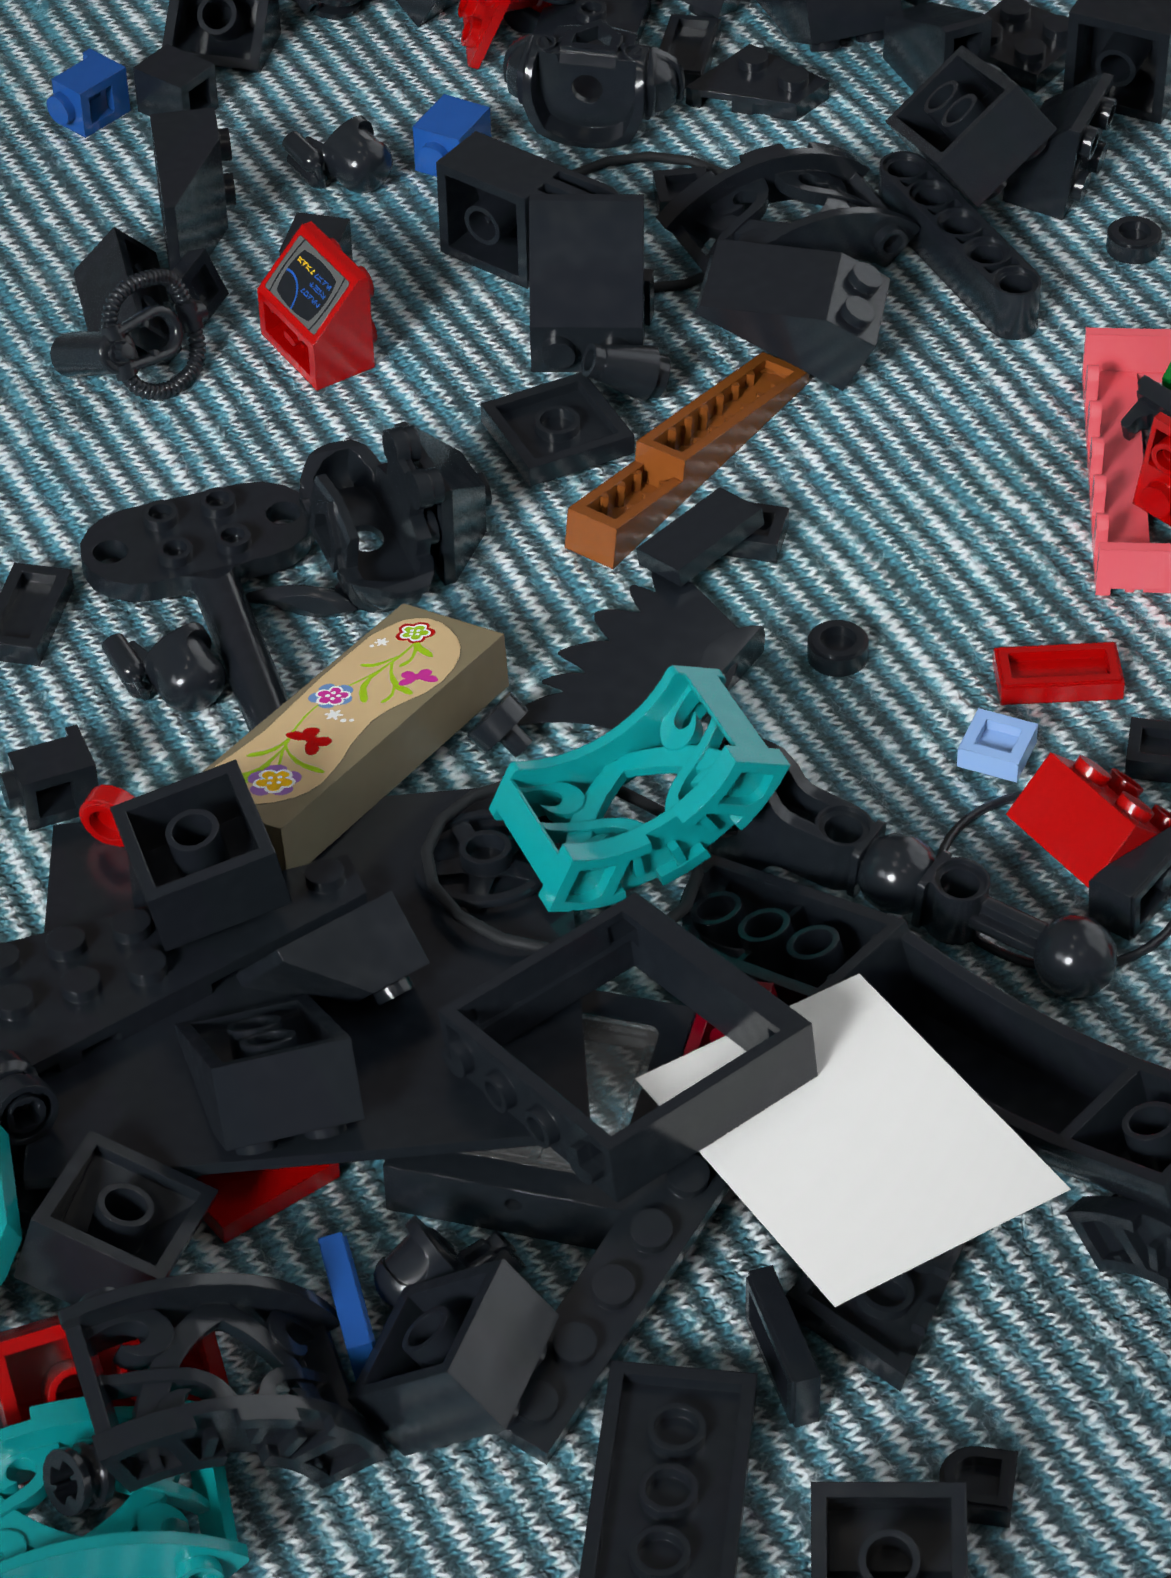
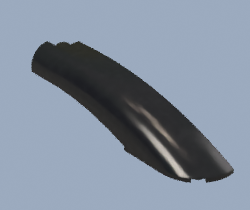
M713 854L701 864L704 876L691 911L682 917V927L753 980L773 983L778 998L788 1006L854 975L860 974L1051 1169L1171 1215V1069L1139 1059L1086 1036L1022 1003L970 972L909 931L905 919ZM685 887V889H684V891H683V893H682L680 903H681V901H682V898H683L684 892H685V890H686V887Z

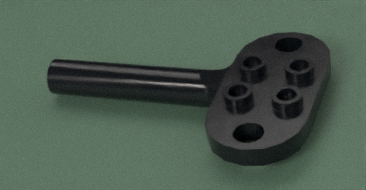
M263 481L240 483L226 487H215L204 492L168 500H156L145 505L123 509L101 518L88 528L80 543L83 576L93 590L110 599L127 602L153 601L172 596H184L197 600L249 732L289 699L242 585L253 578L273 574L292 567L309 553L315 537L309 527L310 521H306L299 503V492L285 485ZM280 520H293V521H294V522H291V523H289V524H276V523H274V522H277V521H280ZM111 558L122 559V560L117 561V562H115V563H103V562H102V561H104V560H106V559H111Z

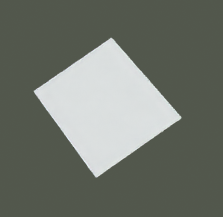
M860 974L854 975L789 1006L812 1023L818 1076L699 1151L834 1307L1071 1190ZM724 1036L635 1079L660 1106L747 1051L727 1036Z

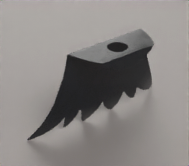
M651 571L655 592L637 585L630 586L631 597L641 612L616 609L595 612L594 620L598 628L610 641H591L560 650L558 655L578 666L585 673H565L543 679L542 684L562 690L563 692L547 695L526 704L525 706L529 710L517 724L522 726L534 723L566 722L613 729L629 717L647 699L662 679L666 670L672 665L720 669L726 678L724 686L730 691L764 652V627L751 625L737 628L690 581L680 587ZM708 712L700 720L701 723L709 715Z

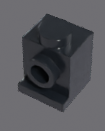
M77 724L65 728L66 737L7 753L10 770L0 773L1 791L9 810L19 807L29 831L80 817L79 809L91 790L99 785L96 764Z

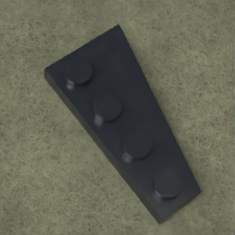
M965 1243L836 1307L833 1306L805 1273L786 1293V1297L796 1320L901 1391Z

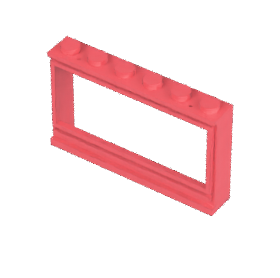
M1086 327L1082 385L1095 595L1110 596L1111 589H1125V592H1134V589L1143 590V593H1171V543H1150L1148 513L1132 504L1144 459L1142 430L1138 431L1128 441L1123 437L1121 420L1138 401L1136 392L1138 390L1137 382L1146 375L1154 381L1162 383V377L1171 362V329Z

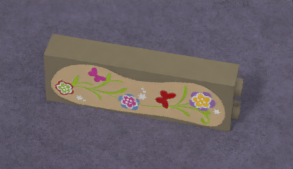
M403 603L204 771L236 759L274 847L281 870L309 864L509 686L504 634Z

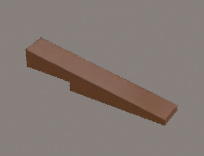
M761 352L636 441L635 461L568 508L565 548L614 569L809 383L810 374L782 359Z

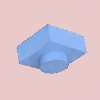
M978 708L958 747L957 767L1017 783L1037 743L1038 724Z

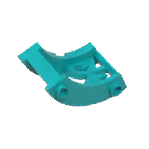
M672 665L666 670L662 679L647 699L629 717L603 736L582 747L557 756L537 760L513 761L508 765L489 806V811L495 820L504 821L543 884L538 896L548 912L581 911L616 904L627 898L625 890L637 887L655 878H658L663 886L709 859L711 854L707 847L734 824L742 831L765 806L778 788L791 765L780 749L767 747L724 686L726 678L720 669ZM708 712L711 720L703 735V726L700 720ZM725 737L730 745H725L721 751L719 747ZM655 774H677L667 794L665 812L645 824L628 818H604L608 807L619 789L634 778ZM546 815L554 823L540 822L538 817ZM553 842L563 843L559 851Z
M85 1398L63 1399L29 1407L30 1420L0 1429V1578H229L249 1562L247 1545L238 1542L225 1466L191 1471L193 1489L178 1483L183 1474L152 1483L131 1493L115 1478V1491L130 1496L111 1516L81 1537L48 1527L25 1514L34 1509L47 1497L43 1481V1465L46 1456L57 1448H71L77 1442L93 1441L92 1436L95 1435ZM186 1400L185 1403H190V1402H195V1401ZM114 1406L119 1424L131 1420L134 1406ZM31 1480L27 1485H25L23 1488L19 1490V1484ZM175 1507L192 1512L198 1516L200 1534L190 1533L188 1520Z

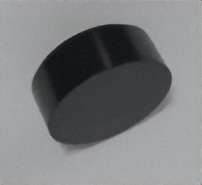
M1126 216L1119 218L1108 227L1106 250L1113 259L1122 263H1148L1156 259L1160 254L1162 231L1155 222L1144 217Z
M831 620L815 626L808 635V662L813 669L827 676L844 677L853 675L862 670L868 661V635L860 626L849 621Z

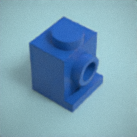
M92 49L82 53L83 61L51 79L53 95L46 102L48 112L56 123L85 138L131 111L126 67Z

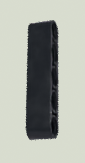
M897 151L885 155L880 161L878 195L892 211L913 219L919 225V232L908 245L996 336L1007 340H1020L1032 336L1038 328L1041 277L1038 272L924 157L910 151Z

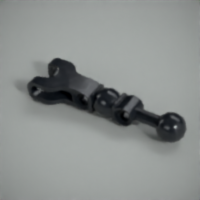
M725 737L719 747L721 751L725 745H730ZM762 738L768 748L780 749L791 766L765 806L742 831L734 824L732 828H735L737 831L725 832L707 847L711 855L713 854L760 871L768 866H777L822 887L832 890H846V895L855 898L861 890L865 900L881 912L898 915L913 913L911 926L918 929L921 926L925 927L930 936L945 944L964 945L974 941L980 933L985 934L1033 957L1034 967L1041 983L1058 996L1071 998L1092 996L1109 984L1118 964L1117 948L1110 931L1092 917L1068 915L1056 918L1048 924L988 896L991 884L990 876L982 865L968 858L952 857V853L943 850L936 858L933 849L916 835L901 833L885 835L886 822L879 819L876 822L873 821L869 814L860 807L813 785L804 776L797 762L784 748Z

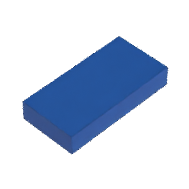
M338 1232L317 1239L355 1380L357 1381L376 1341L347 1235L343 1236L342 1232Z

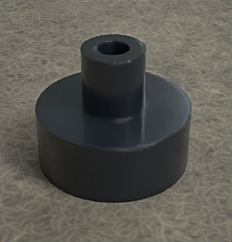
M509 692L473 726L467 736L484 753L500 742L516 758L533 741L517 724L529 709L512 692Z

